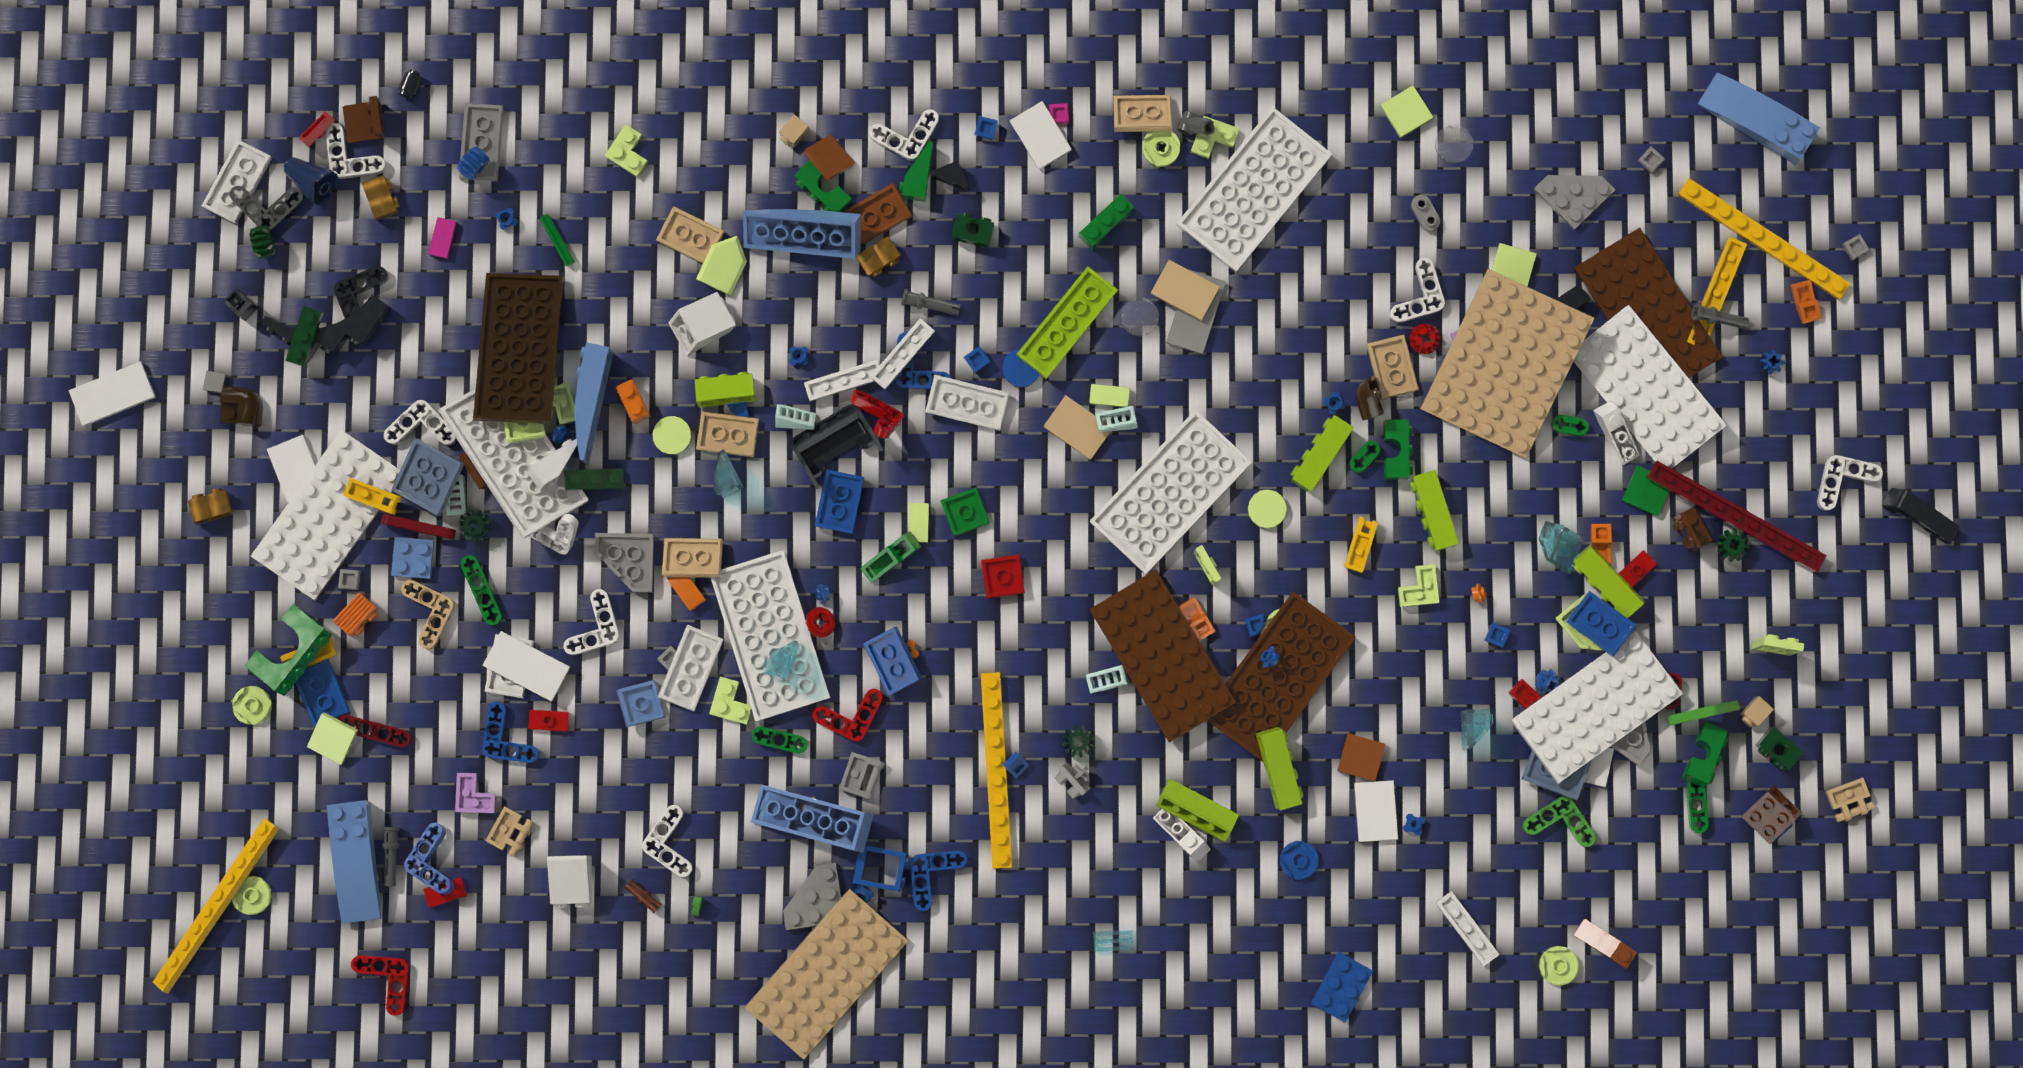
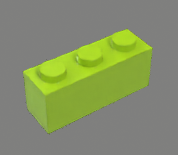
M740 372L737 375L721 374L713 378L702 376L699 379H695L698 408L756 401L752 373Z

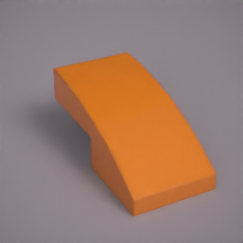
M1811 280L1791 284L1794 302L1801 322L1804 324L1822 319L1818 300L1814 297Z
M1591 524L1590 544L1611 565V524Z
M667 577V580L690 612L706 601L690 577Z
M1195 597L1178 606L1199 641L1216 632Z

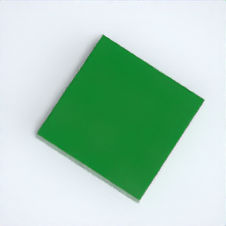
M1637 465L1621 501L1658 516L1668 490L1647 479L1650 470Z
M977 487L940 500L954 537L990 524Z

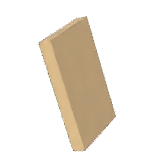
M1171 95L1113 96L1114 132L1172 131Z
M673 206L656 241L703 264L711 245L721 242L725 231Z
M1168 260L1151 291V295L1202 321L1220 287Z
M1404 335L1366 344L1373 373L1376 376L1381 391L1379 394L1381 400L1419 390Z
M1066 395L1043 426L1089 460L1093 458L1111 432H1099L1096 416Z
M702 411L696 450L754 458L759 419Z
M665 538L662 576L720 578L723 540Z

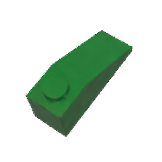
M928 142L905 175L904 182L900 181L899 193H902L903 199L926 201L933 142Z

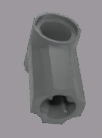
M1185 111L1177 130L1188 136L1197 134L1208 137L1210 134H1213L1215 127L1214 121L1211 119L1199 117Z

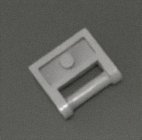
M851 752L839 789L873 800V792L881 768H884L885 763ZM868 764L873 765L866 791H862L860 788Z

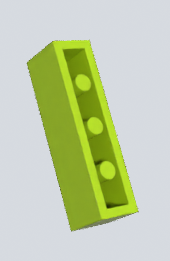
M1336 415L1332 419L1327 418L1322 426L1325 430L1321 435L1317 433L1311 442L1314 444L1311 451L1307 449L1301 458L1304 460L1300 467L1296 465L1290 474L1293 476L1291 482L1309 494L1354 428Z
M1436 470L1413 476L1411 478L1412 482L1409 484L1412 493H1416L1418 499L1415 503L1418 512L1421 511L1424 518L1421 519L1424 530H1428L1429 537L1427 541L1430 549L1433 548L1434 552L1457 546L1459 544Z
M1592 544L1573 559L1575 570L1579 574L1584 573L1588 577L1586 581L1594 589L1597 587L1602 592L1600 596L1607 603L1610 601L1615 606L1614 609L1626 618H1629L1644 604V600Z
M1276 727L1256 733L1275 808L1281 811L1301 805L1303 793L1296 782L1298 774L1296 769L1292 767L1293 755L1291 750L1287 748L1288 736L1286 731Z
M1172 779L1168 780L1156 803L1157 807L1224 842L1230 835L1239 816L1230 809L1217 804L1213 800Z

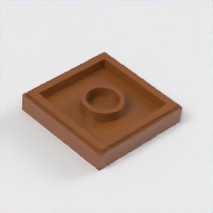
M831 134L806 148L803 152L827 181L853 167L855 164L853 159Z
M1347 733L1337 771L1375 782L1385 744Z

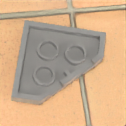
M1547 175L1533 189L1573 230L1615 191L1602 176Z
M595 533V553L632 592L653 593L654 534Z
M1643 722L1610 746L1637 766L1642 763L1651 750L1648 742L1646 722Z
M836 863L818 865L808 876L783 910L786 930L817 926L841 899Z

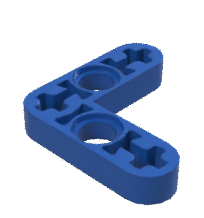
M903 332L898 336L897 345L908 332ZM913 357L910 363L903 368L904 370L911 369L910 372L906 371V376L910 380L906 381V384H902V381L899 380V378L903 377V370L895 379L897 385L903 389L931 390V375L951 377L946 372L914 371ZM921 375H926L929 378V382L926 385H920L918 378Z
M498 701L491 703L488 708L482 746L484 755L495 759L525 763L536 762L540 756L539 750L536 747L502 742L507 708ZM497 705H499V708L502 709V713H498L497 718L502 719L501 723L497 721H491V717L495 719L496 713L492 710L493 708H496ZM493 724H497L500 727L497 735H492L489 732V728ZM494 744L495 748H501V744H504L502 756H499L500 752L493 751L492 755H490L487 747ZM509 746H514L516 749V754L513 757L506 755V749ZM520 747H523L522 751L529 752L532 749L535 757H531V760H528V756L521 755V759H518Z
M431 823L427 826L405 860L404 867L408 873L436 892L448 895L454 889L452 879L428 864L444 839L446 830L441 824ZM434 829H437L438 835H434ZM427 838H431L434 842L428 841ZM427 843L429 845V851L423 854L421 852V847L423 844ZM412 862H415L416 865L421 867L422 869L419 871L418 869L413 868V866L411 865ZM428 870H432L433 878L427 881L425 873ZM438 880L444 882L447 885V888L444 889L440 884L436 882Z
M964 852L927 853L912 857L914 905L918 910L926 911L932 905L929 871L964 867L967 863V856ZM946 854H950V858H956V854H960V857H964V861H961V865H957L956 862H950L951 866L947 867L948 860ZM936 856L944 858L945 863L942 867L934 865L933 859ZM921 857V860L925 861V865H922V871L926 870V875L918 874L915 876L914 871L918 872V866H914V862L917 861V858ZM919 877H924L927 881L926 887L922 889L918 888L915 884L916 879ZM928 890V894H924V898L929 903L925 905V908H922L921 905L917 904V901L921 900V895H916V891Z

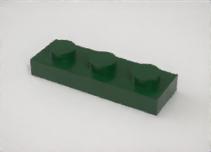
M303 306L285 361L302 367L306 366L324 312Z
M623 469L564 471L565 491L624 488Z

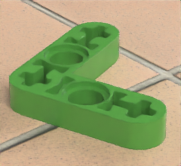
M1735 700L1670 715L1668 720L1671 726L1740 710L1739 701Z
M1565 796L1559 797L1525 819L1522 824L1523 831L1526 834L1535 835L1562 818L1580 846L1589 847L1595 842V834L1573 800ZM1561 800H1563L1564 802L1568 801V809H1560L1558 811L1560 815L1558 816L1556 810L1552 806L1555 805V808L1561 806ZM1545 810L1552 811L1553 819L1551 821L1544 820L1543 812ZM1538 815L1544 826H1541V823L1535 826V831L1532 829L1528 830V822H1536L1538 820L1536 816ZM1572 816L1580 818V825L1578 827H1573L1570 824ZM1585 826L1586 829L1582 831L1585 835L1589 834L1591 836L1589 838L1590 842H1582L1581 839L1583 838V835L1581 834V832H1578V834H1576L1575 831Z

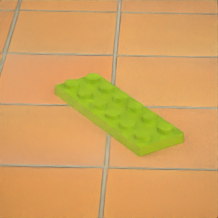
M1087 267L1016 356L1047 379L1117 293L1118 289Z

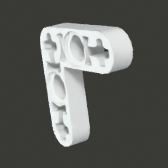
M932 109L924 111L908 139L881 124H875L870 128V138L906 160L914 161L921 154L939 122L938 114ZM931 114H932V115H933V119H934L935 121H934V122H933V121H930V122H929L928 128H931V129L928 130L926 127H924L925 124L927 123V118H926V116L930 117ZM879 129H881V133L884 136H887V133H889L886 139V143L883 142L884 137L879 135L876 138L875 133L873 131H878ZM919 130L926 133L925 139L918 140L915 137L916 132ZM898 138L900 145L897 147L890 146V139ZM914 142L920 144V147L916 145L914 149L916 154L909 156L907 149H912Z
M332 123L326 129L329 169L334 171L338 168L337 162L333 160H339L340 166L344 168V170H341V174L334 171L338 175V179L378 175L386 170V162L380 156L347 159L344 129L338 123ZM334 128L340 131L337 133V140L341 142H336L334 135L331 134ZM336 146L342 147V153L338 156L332 154V150ZM377 160L382 164L379 166V169H376L374 166L367 167L366 161H368L369 165L376 164ZM357 162L363 164V169L360 172L353 170V166Z
M1429 258L1419 259L1415 266L1424 297L1395 305L1390 311V318L1393 322L1402 323L1437 313L1444 307V297L1433 262ZM1422 262H1424L1425 265H1429V267L1427 268V274L1429 275L1430 273H1432V276H1427L1424 279H1422V276H1425L1424 269L1419 268L1422 265ZM1427 280H1432L1435 283L1433 290L1425 288ZM1433 299L1440 301L1438 308L1432 305L1428 307L1429 311H1426V305L1432 303ZM1413 304H1420L1422 312L1419 314L1412 311ZM1405 306H1408L1409 317L1408 313L1402 314L1401 319L1398 316H1394L1396 309L1402 312L1406 311Z
M424 400L414 402L384 431V439L388 443L396 445L422 422L444 445H453L457 440L445 420ZM419 405H426L424 408L425 413L419 412L416 415L417 417H419L418 420H416L415 417L410 414L411 412L416 414L419 411ZM406 417H410L413 421L412 425L408 428L402 425V421ZM432 418L440 420L437 428L430 427L429 422ZM397 425H399V427L405 431L403 434L401 431H399L396 434V440H394L393 438L389 440V438L391 437L389 433L391 431L395 433L397 430H399L396 427ZM443 428L446 433H452V439L444 441L445 436L441 432L437 435L436 432Z
M1839 455L1829 457L1825 463L1818 494V507L1821 510L1828 511L1836 506L1842 476L1874 483L1882 478V468L1876 464ZM1837 460V464H1840V467H1836L1834 473H1838V476L1828 474V472L1833 471L1831 462ZM1851 464H1856L1859 467L1857 474H1852L1849 471ZM1875 469L1874 472L1877 473V476L1871 478L1869 473H1864L1861 476L1864 470L1871 471ZM1828 478H1833L1836 481L1834 488H1829L1826 485ZM1824 490L1834 492V494L1829 495L1828 500L1831 501V504L1827 505V507L1825 502H1822V499H1826L1828 494L1824 493Z
M564 514L558 522L556 531L545 526L529 537L565 555L573 546L578 528V520L573 515Z
M596 589L590 596L599 629L568 638L564 642V650L568 654L578 655L614 644L619 640V631L610 599L604 590ZM598 593L605 596L602 599V603L604 606L608 605V608H601L597 611V607H600V603L595 601ZM603 611L610 613V619L607 622L600 620V614ZM613 623V626H609L612 633L615 632L613 640L605 638L608 631L606 627L602 629V626ZM590 635H594L597 638V643L594 646H588L586 643V639ZM582 638V643L585 646V649H582L581 645L575 647L576 651L574 652L572 651V649H568V646L571 645V641H573L575 644L581 643L579 639Z
M671 805L664 811L645 838L642 848L645 853L676 875L687 877L692 872V864L665 844L683 817L682 808L678 805ZM677 808V813L679 814V817H674L671 820V822L674 823L673 826H671L668 822L663 821L665 817L667 819L670 818V810H675ZM665 824L668 826V833L666 835L658 833L659 825ZM655 841V846L658 849L661 848V845L664 847L658 857L655 856L658 853L653 849L648 850L647 842ZM666 851L671 852L673 855V859L669 863L664 862L662 859V855ZM677 857L680 858L678 863H680L681 865H684L685 863L687 864V873L682 872L681 874L679 872L680 868L676 865L674 866V869L671 867V865L675 863Z

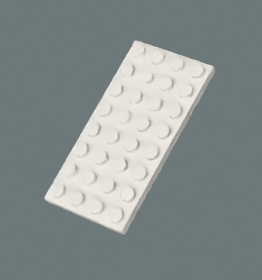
M1272 107L1176 225L1233 271L1237 272L1329 160L1332 153Z
M1629 305L1583 341L1574 359V363L1606 402L1610 401L1619 407L1628 429L1654 461L1658 460L1666 466L1673 468L1727 426Z
M475 389L439 408V413L522 539L589 501L583 490L565 491L564 471L569 470L566 465L557 481L540 491L527 471L533 460L537 458L543 459L546 457L547 452L554 449V446L547 436L517 443H507L503 422L474 421Z
M1195 409L1089 522L1146 575L1252 462Z
M340 430L251 557L316 601L380 511L343 496L349 479L353 478L392 493V487L400 470L349 434Z
M784 550L722 569L720 578H711L755 721L757 722L829 699L830 695L810 632L808 631L807 624H805L806 619Z
M1635 631L1629 636L1614 657L1605 652L1514 717L1511 722L1556 783L1559 784L1676 700L1683 693Z

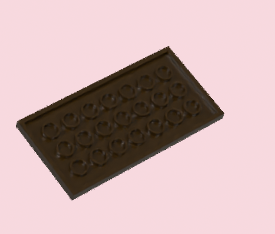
M486 273L473 411L474 421L552 424L563 276Z

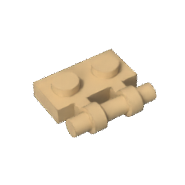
M1864 778L1825 791L1832 810L1841 809V813L1835 815L1837 822L1849 821L1854 816L1868 814V811L1874 809L1872 802L1866 804L1864 802V798L1870 796ZM1857 802L1856 808L1848 809V804Z
M504 806L485 841L501 850H504L507 844L512 846L509 854L515 857L517 852L521 851L522 843L526 836L530 835L534 822L527 819L524 825L520 824L519 821L522 815ZM518 829L520 833L516 840L510 839L514 830Z

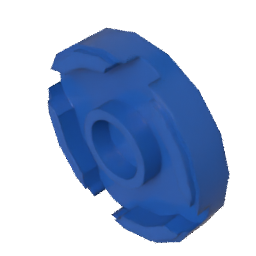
M1017 349L1010 352L1004 359L1002 366L1003 376L1015 387H1028L1038 379L1039 373L1016 356L1020 350Z
M1294 841L1283 848L1280 854V866L1288 877L1295 880H1303L1316 872L1319 856L1311 844L1304 841Z

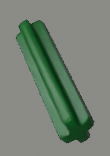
M549 214L541 216L540 221L565 266L572 265L575 261Z

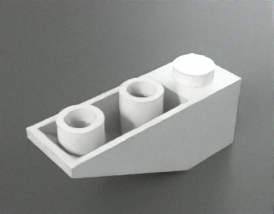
M1609 401L1593 410L1601 429L1623 465L1640 456L1619 407Z
M577 439L565 441L560 449L556 450L554 448L547 452L546 457L543 459L537 458L530 463L527 473L540 491L557 481L577 446Z
M1161 809L1153 817L1196 863L1211 850L1195 831L1175 815Z

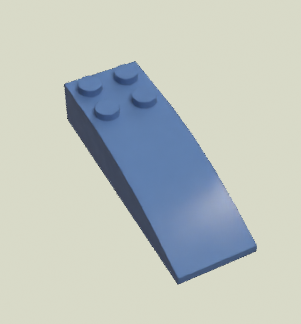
M1718 72L1697 104L1795 165L1801 160L1820 129L1817 125L1775 100Z
M801 209L744 210V248L855 259L861 251V214Z
M586 342L585 347H582L580 358H582L581 366H578L576 371L578 382L575 398V426L580 460L585 465H589L613 352L609 347Z
M761 785L751 822L863 853L874 815ZM807 801L806 809L802 811L798 806Z
M363 800L327 805L331 855L341 922L345 924L382 919L371 804L369 801Z

